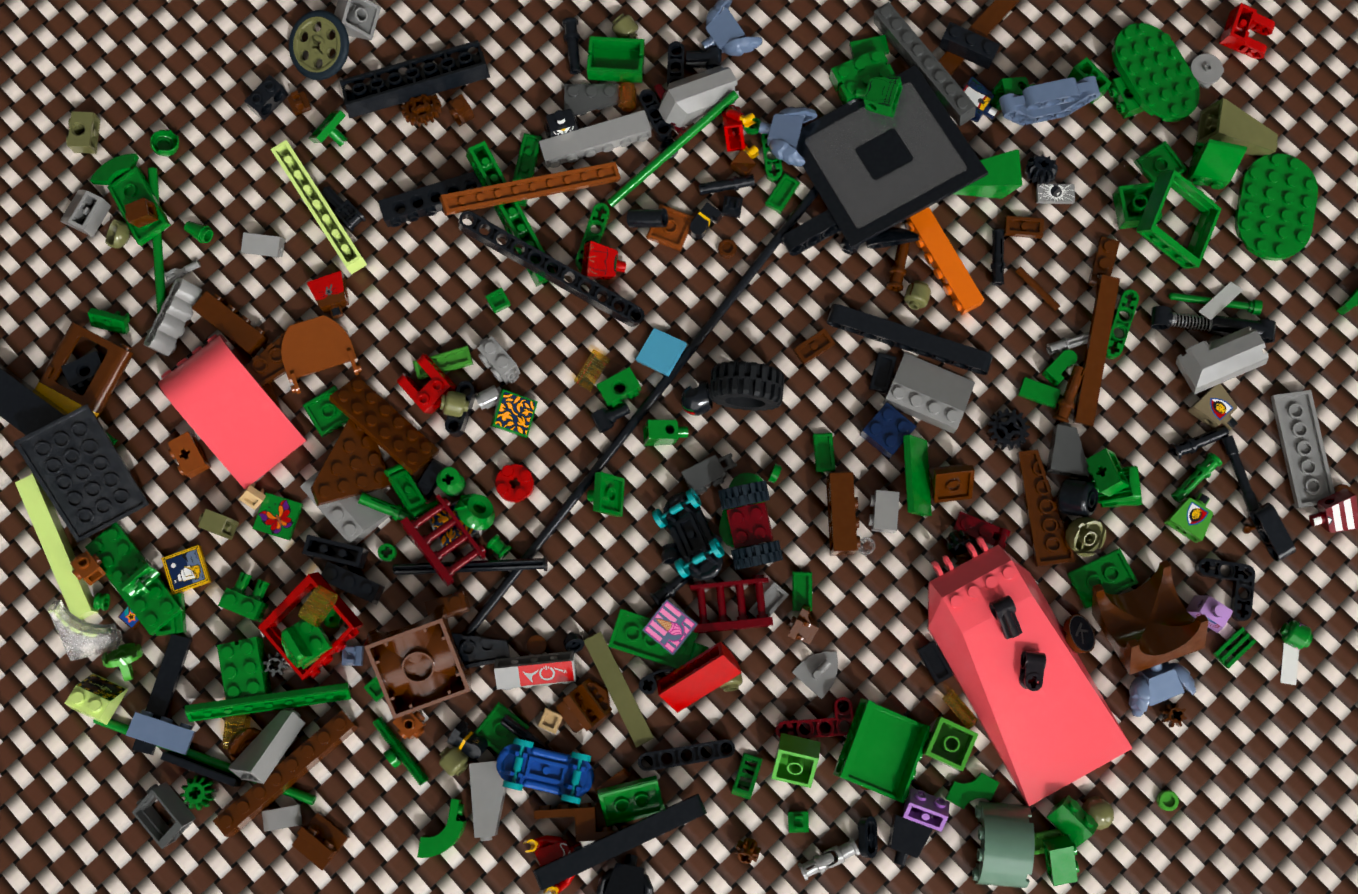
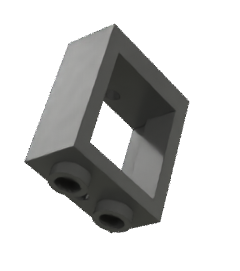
M167 782L159 786L155 784L146 791L147 795L137 801L136 804L138 806L132 811L133 815L161 849L175 842L196 819ZM156 800L162 804L176 821L171 828L152 807Z

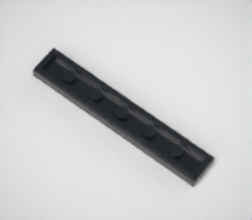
M171 634L145 710L153 713V718L160 720L161 716H167L192 642L190 638ZM135 739L132 750L154 755L157 745Z

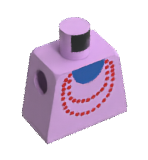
M1194 596L1186 608L1187 612L1194 618L1205 614L1209 620L1208 628L1216 633L1224 628L1233 613L1231 609L1211 596Z

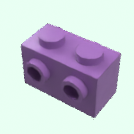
M911 788L904 803L903 818L942 832L949 817L950 802L922 790Z

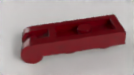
M961 511L952 529L953 531L962 530L964 534L967 533L970 538L975 540L980 536L986 544L993 547L1000 545L1003 549H1005V541L1011 531L1005 528H1000ZM994 533L999 535L998 540L992 539Z

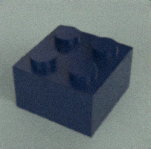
M886 402L862 430L860 436L890 459L903 444L904 435H911L917 426Z

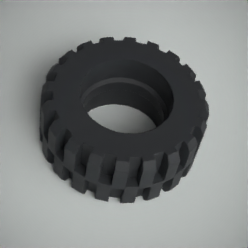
M746 361L718 363L711 370L709 397L712 402L732 409L752 411L773 410L782 403L785 377L781 370L766 364Z

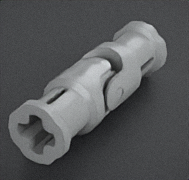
M850 838L847 843L840 846L835 845L825 850L821 855L813 856V859L803 864L798 863V866L805 881H807L808 877L818 872H825L826 867L833 868L845 862V859L855 854L857 856L860 855V852L853 838ZM830 851L834 852L837 855L838 861L836 863L834 861V856L830 853Z

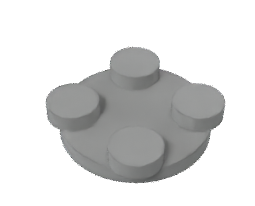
M1207 53L1198 55L1189 66L1193 76L1200 83L1201 87L1208 89L1213 83L1217 82L1224 73L1221 61L1216 56Z

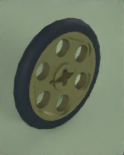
M315 10L303 15L295 23L289 37V53L294 66L302 75L312 80L328 79L342 69L349 53V37L344 24L336 15L326 10ZM317 22H320L321 29L317 32L315 25ZM332 30L335 31V38L333 40L329 38V33ZM304 32H307L308 39L303 42L302 35ZM335 49L336 56L332 59L330 51ZM307 50L309 56L307 60H304L302 57L303 52ZM319 59L323 62L320 69L316 66V62Z

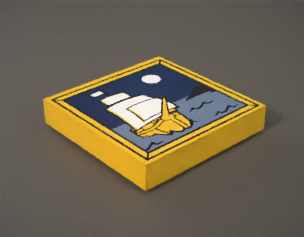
M200 545L161 558L172 594L182 593L211 582Z

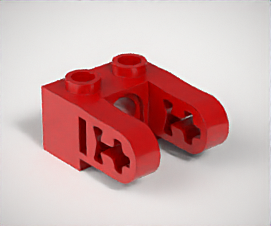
M1240 3L1230 11L1219 44L1251 58L1262 59L1266 53L1267 46L1248 37V30L1250 29L1261 35H1271L1275 22L1258 14L1256 9Z
M423 353L416 361L430 376L431 380L422 389L405 373L396 381L424 413L432 414L440 407L442 394L445 395L447 391L455 392L457 386L429 356Z

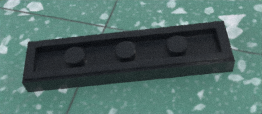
M170 751L163 752L160 758L232 787H238L242 782L236 776Z

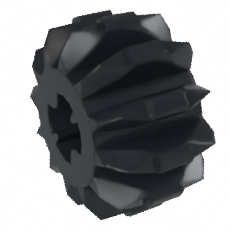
M1035 154L1033 158L1028 160L1025 168L1027 179L1032 180V183L1037 182L1039 185L1042 183L1048 185L1049 182H1053L1058 171L1056 160H1050V156L1044 157L1043 154L1041 156Z

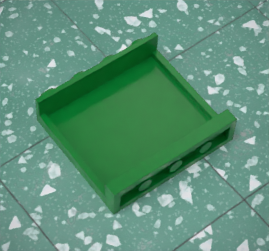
M861 698L833 775L904 803V800L909 795L910 783L916 775L918 761L923 756V747L929 739L931 726L924 725L879 706L875 702Z

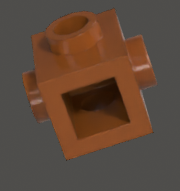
M87 551L77 555L70 563L74 567L72 573L79 580L83 578L89 586L106 574L100 566L102 561L96 554L91 556Z
M419 711L398 717L392 722L398 728V734L404 739L407 737L409 739L419 738L424 733V727L427 725L423 721L425 717Z

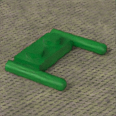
M400 464L384 470L406 510L410 512L412 519L423 515L438 504L436 500L428 504L425 503L426 500L412 477Z

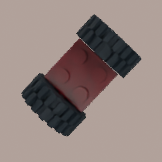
M766 481L719 490L722 510L729 509L726 511L734 548H739L731 550L735 570L783 560L779 540L773 541L774 538L766 502H763L770 500Z

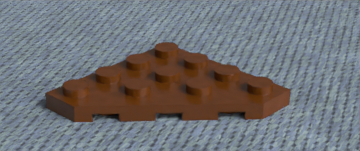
M350 419L347 421L311 487L317 506L361 495L362 492L368 493L391 486L389 478L384 473L386 466L378 444Z

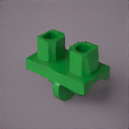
M143 560L136 564L135 568L137 571L133 575L126 573L120 578L122 584L119 585V588L128 593L132 598L142 590L145 593H149L151 589L148 585L160 575L157 569Z

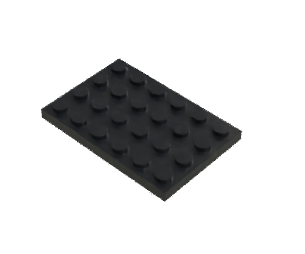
M88 403L13 442L77 543L149 505L147 498Z

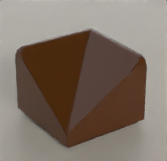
M743 150L731 162V169L741 176H747L756 166V163Z

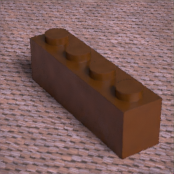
M206 291L193 305L192 309L254 357L268 341L263 336L265 332L258 326L253 328L249 325L251 321L244 315L239 317L235 314L237 310L230 304L225 306L221 303L223 299L216 293L211 295Z

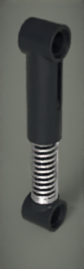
M1155 306L1151 310L1150 327L1153 329L1165 330L1169 329L1170 326H1176L1177 328L1179 326L1182 328L1183 326V328L1188 329L1190 327V329L1193 328L1194 330L1200 329L1205 331L1207 329L1208 334L1227 336L1250 326L1252 327L1251 330H1257L1264 343L1275 341L1276 322L1273 320L1263 319L1256 321L1217 315L1210 320L1205 316L1179 314L1171 311V308L1166 306Z

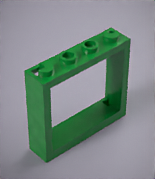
M1176 170L1162 171L1158 175L1136 232L1182 268H1199L1222 208L1214 203V200L1208 198L1203 191L1197 189L1191 181L1180 175V172ZM1170 187L1202 212L1188 249L1184 248L1156 226Z

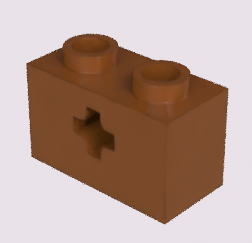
M187 431L168 442L170 447L168 451L171 457L177 460L179 464L177 468L183 476L193 478L211 468L195 435Z

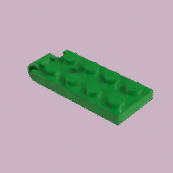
M620 609L608 647L675 669L709 649L707 646L695 643L699 634L692 632L678 651L672 655L643 631L651 618Z

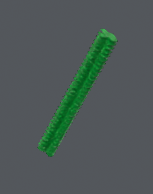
M382 717L376 719L372 724L381 733V736L384 737V740L387 741L400 761L404 763L403 765L407 767L406 769L410 771L409 773L413 775L412 777L416 779L415 781L419 783L418 785L421 786L427 782L428 777L425 778V773L422 774L423 772H421L422 769L419 770V766H416V762L409 756V752H406V748L403 749L404 746H402L403 744L400 745V740L397 741V736L394 737L392 735L394 732L392 730L389 731V726L386 727L387 725L383 723Z

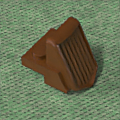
M590 678L574 688L556 707L557 711L575 733L583 728L588 731L612 710L607 688L595 681H591Z

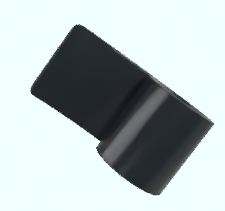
M672 668L663 669L643 677L639 682L640 690L646 695L654 694L657 690V682L653 676L673 672L674 670ZM647 680L648 682H653L651 691L643 689L645 686L644 682Z

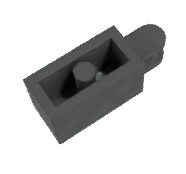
M715 454L682 471L681 475L688 489L692 488L698 495H701L707 491V487L711 485L716 487L724 483L723 479L726 478L725 472L737 466V463H734L731 458L732 454H727L719 459ZM725 461L727 467L723 468L720 463Z

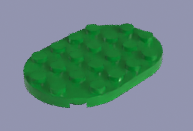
M1135 23L1123 28L1114 39L1112 58L1136 102L1149 115H1156L1162 118V121L1177 122L1188 117L1199 103V83L1193 76L1178 48L1171 40L1170 35L1152 25Z
M1276 153L1259 158L1246 170L1239 192L1235 229L1238 238H1241L1249 252L1262 259L1278 261L1290 258L1306 246L1312 234L1318 198V185L1311 169L1296 157Z

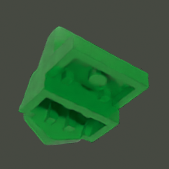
M1137 466L1122 467L1130 486L1110 497L1098 492V503L1101 504V508L1143 505Z
M310 613L293 626L287 627L281 632V643L286 656L297 668L302 667L305 669L317 661L321 655L333 648L313 613Z

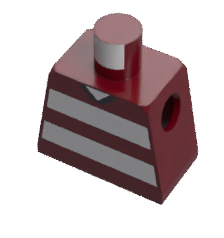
M1346 488L1319 500L1317 502L1318 513L1309 515V521L1312 526L1321 525L1330 533L1358 529L1356 495Z

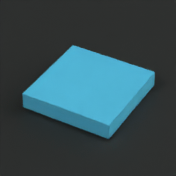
M654 328L635 360L669 377L687 344Z

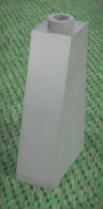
M281 710L234 760L228 769L241 780L264 784L305 725V722L300 718L301 715L295 710Z
M497 761L469 764L474 838H480V841L492 840V836L498 834L507 788L502 786L504 780L497 771Z

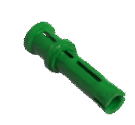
M1209 452L1207 458L1201 464L1195 466V471L1171 494V497L1176 502L1181 503L1204 478H1209L1211 472L1217 466L1220 467L1222 465L1220 458Z
M362 492L358 504L392 516V519L395 521H401L405 517L410 521L412 520L410 512L403 505L398 504L396 506Z

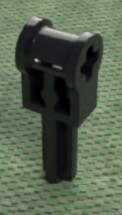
M330 186L323 188L322 195L335 208L334 213L351 232L354 231V228L359 223L366 221L364 216L348 199L344 202Z

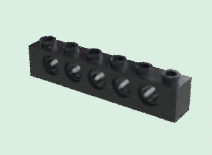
M473 171L379 200L378 202L387 227H398L401 223L407 221L414 222L420 217L433 216L437 212L443 211L441 200L433 202L434 198L455 191L468 190L471 186L480 188L482 185ZM417 203H423L421 207H415ZM400 208H405L404 212L397 213Z

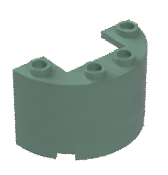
M979 801V804L975 807V817L978 818V822L982 823V826L978 828V839L981 840V848L977 850V860L980 863H976V868H973L972 879L975 880V884L1026 888L1030 882L1029 879H1026L1027 874L1032 875L1035 850L1034 823L1029 822V817H1032L1029 806Z

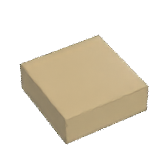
M545 707L537 726L556 734L563 717L559 713Z

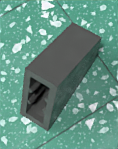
M1068 423L1057 424L1052 431L1046 472L1083 480L1086 479L1090 473L1087 469L1088 465L1077 428L1071 427V424Z

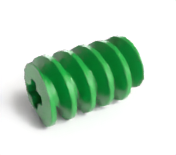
M445 467L438 473L436 478L438 487L450 497L460 495L466 486L465 479L452 467Z

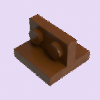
M959 464L929 468V476L933 485L932 498L934 503L972 499L975 471L973 465Z
M317 812L308 825L302 826L297 832L299 836L292 846L319 869L324 870L350 837L322 813Z

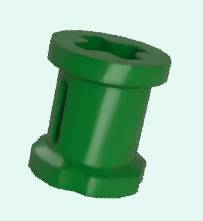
M498 534L486 546L488 549L491 548L500 560L512 549L510 545L507 546L500 539Z

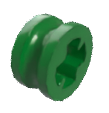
M383 544L378 549V556L383 561L391 562L396 558L397 550L391 544ZM390 548L389 550L392 551V554L385 558L386 555L383 554V551Z
M96 593L93 601L94 609L108 610L110 595L108 593Z

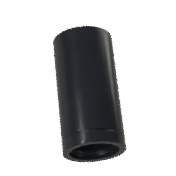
M665 208L629 209L627 212V224L630 228L666 227L668 224V212Z

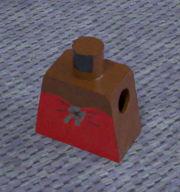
M341 271L307 282L315 300L324 313L331 311L333 319L344 316L342 307L349 305L346 277Z

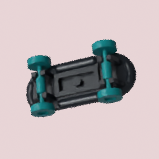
M692 488L686 492L674 494L666 502L663 513L660 509L652 511V516L660 528L667 526L681 556V558L674 561L680 576L686 578L691 574L697 579L709 580L718 575L722 569L725 552L720 542L714 538L700 508L702 505L701 500Z

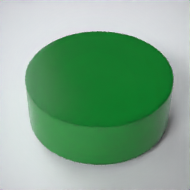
M776 463L773 465L767 481L772 483L777 481L782 469L781 465Z
M391 748L383 753L394 768L401 764L399 757Z

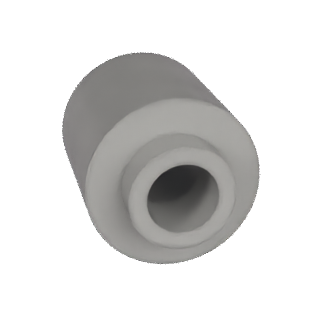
M493 385L475 396L482 410L485 408L488 410L497 405L502 390L500 386L496 388Z

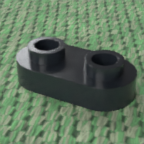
M863 816L858 822V850L862 857L874 858L878 850L877 822L872 816Z

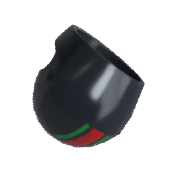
M707 380L700 381L697 388L689 386L682 392L681 406L688 414L699 416L713 408V402L709 397L710 386Z

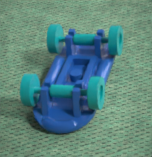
M514 738L513 744L504 747L499 753L496 767L500 777L504 780L502 786L522 791L523 787L561 795L560 800L580 804L581 798L579 797L586 794L594 782L593 768L588 763L591 761L590 755L573 751L571 755L534 747V742Z

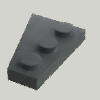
M564 84V110L572 109L576 116H582L596 109L601 110L619 104V84Z

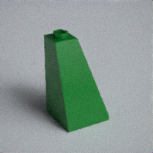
M1019 150L1009 151L980 160L988 171V175L953 194L1003 199L1022 186Z

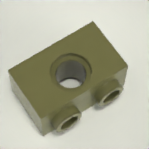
M72 111L71 118L68 121L69 135L66 137L67 146L74 153L96 154L101 119L94 112Z
M205 509V512L200 515L198 521L199 528L230 540L233 539L239 522L208 509Z

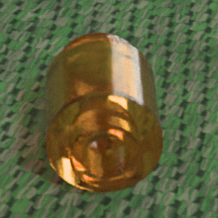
M621 83L618 89V107L626 112L632 111L636 107L637 90L633 83Z

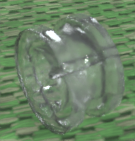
M864 537L860 539L861 543L868 541L871 550L864 551V547L860 545V548H858L859 553L870 555L875 550L876 545L872 538Z

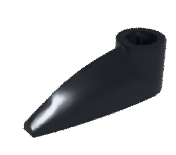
M891 227L866 242L867 248L878 249L918 241L920 237L919 234L910 230Z

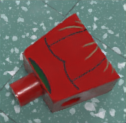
M589 241L584 244L581 274L589 279H611L616 276V271L625 272L626 262L617 260V250L594 241Z

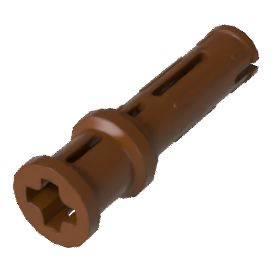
M910 242L900 244L897 247L894 265L889 272L891 274L890 281L886 286L891 291H903L902 283L907 273L905 264Z
M1077 365L1073 366L1064 395L1057 402L1059 405L1055 415L1052 416L1053 420L1069 424L1068 418L1071 410L1075 407L1073 402L1086 371L1085 368Z

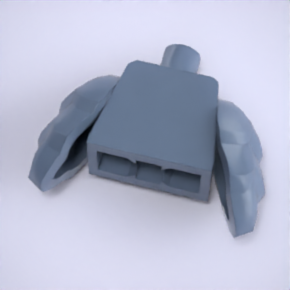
M718 0L714 7L710 8L706 17L705 29L709 37L701 42L704 49L716 46L722 50V53L729 56H742L744 53L752 52L755 48H758L762 44V38L746 37L729 11L732 0Z
M787 107L778 114H774L772 124L761 122L758 132L768 135L767 145L778 160H783L788 165L801 167L805 164V160L796 148L802 125L815 119L818 115L815 110L810 108Z
M1165 662L1140 671L1139 676L1132 681L1129 689V706L1132 715L1141 717L1147 711L1148 705L1153 706L1185 693L1183 687L1191 695H1194L1196 693L1195 680L1190 675L1188 669L1178 663L1169 664Z

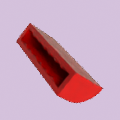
M720 641L658 680V695L678 713L742 672L733 654Z

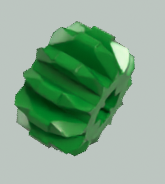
M197 775L193 779H187V785H182L181 788L185 790V793H181L179 796L186 798L183 803L185 805L189 804V809L196 808L197 810H202L203 806L209 807V801L215 799L211 793L216 792V789L210 788L214 782H207L208 777L203 776L200 778ZM200 790L201 794L196 795V791Z

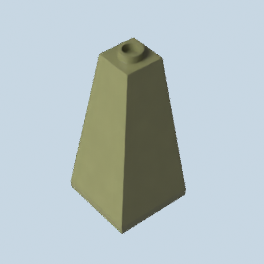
M1222 98L1200 111L1196 142L1205 144L1211 139L1247 147L1246 155L1263 157L1276 152L1278 134L1227 99Z

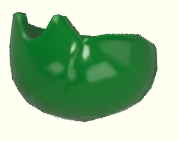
M171 130L156 131L150 138L151 149L159 156H172L179 149V136L175 135Z

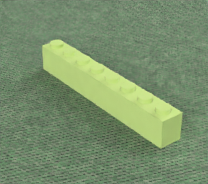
M285 140L271 149L272 153L351 275L365 267L367 263L288 141Z

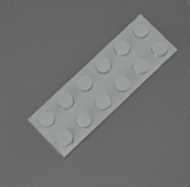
M1311 390L1271 396L1295 508L1317 506L1319 500L1334 494L1335 491Z

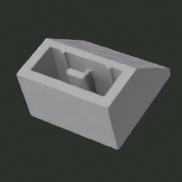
M78 190L60 222L93 237L111 205L102 197L87 190Z

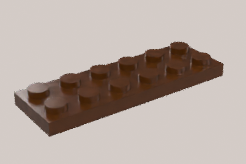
M358 376L330 395L329 400L411 475L439 453V449Z

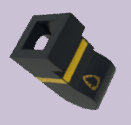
M707 202L691 222L690 235L694 239H702L711 223L714 221L718 224L722 219V212Z
M462 720L453 729L447 742L452 746L458 747L468 757L478 759L487 750L488 742L484 737L477 736V734L468 729L469 723Z

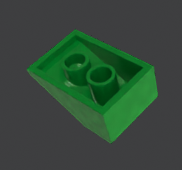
M1209 139L1190 161L1187 180L1196 186L1206 185L1216 190L1224 189L1235 174L1247 151V147Z

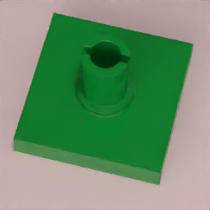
M341 110L332 111L311 134L309 139L313 143H322L329 136L341 147L348 138L336 126L346 115Z
M595 472L594 490L587 492L588 501L593 502V511L615 517H623L624 478L603 472Z

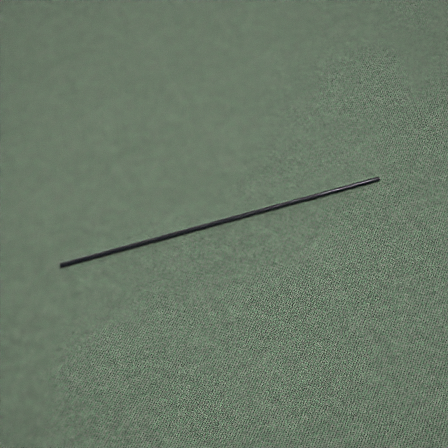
M815 186L812 187L686 347L669 377L664 375L520 559H531L541 549L595 480V472L603 470L779 246L783 235L794 227L816 199L819 193ZM511 570L461 634L473 635L523 570Z

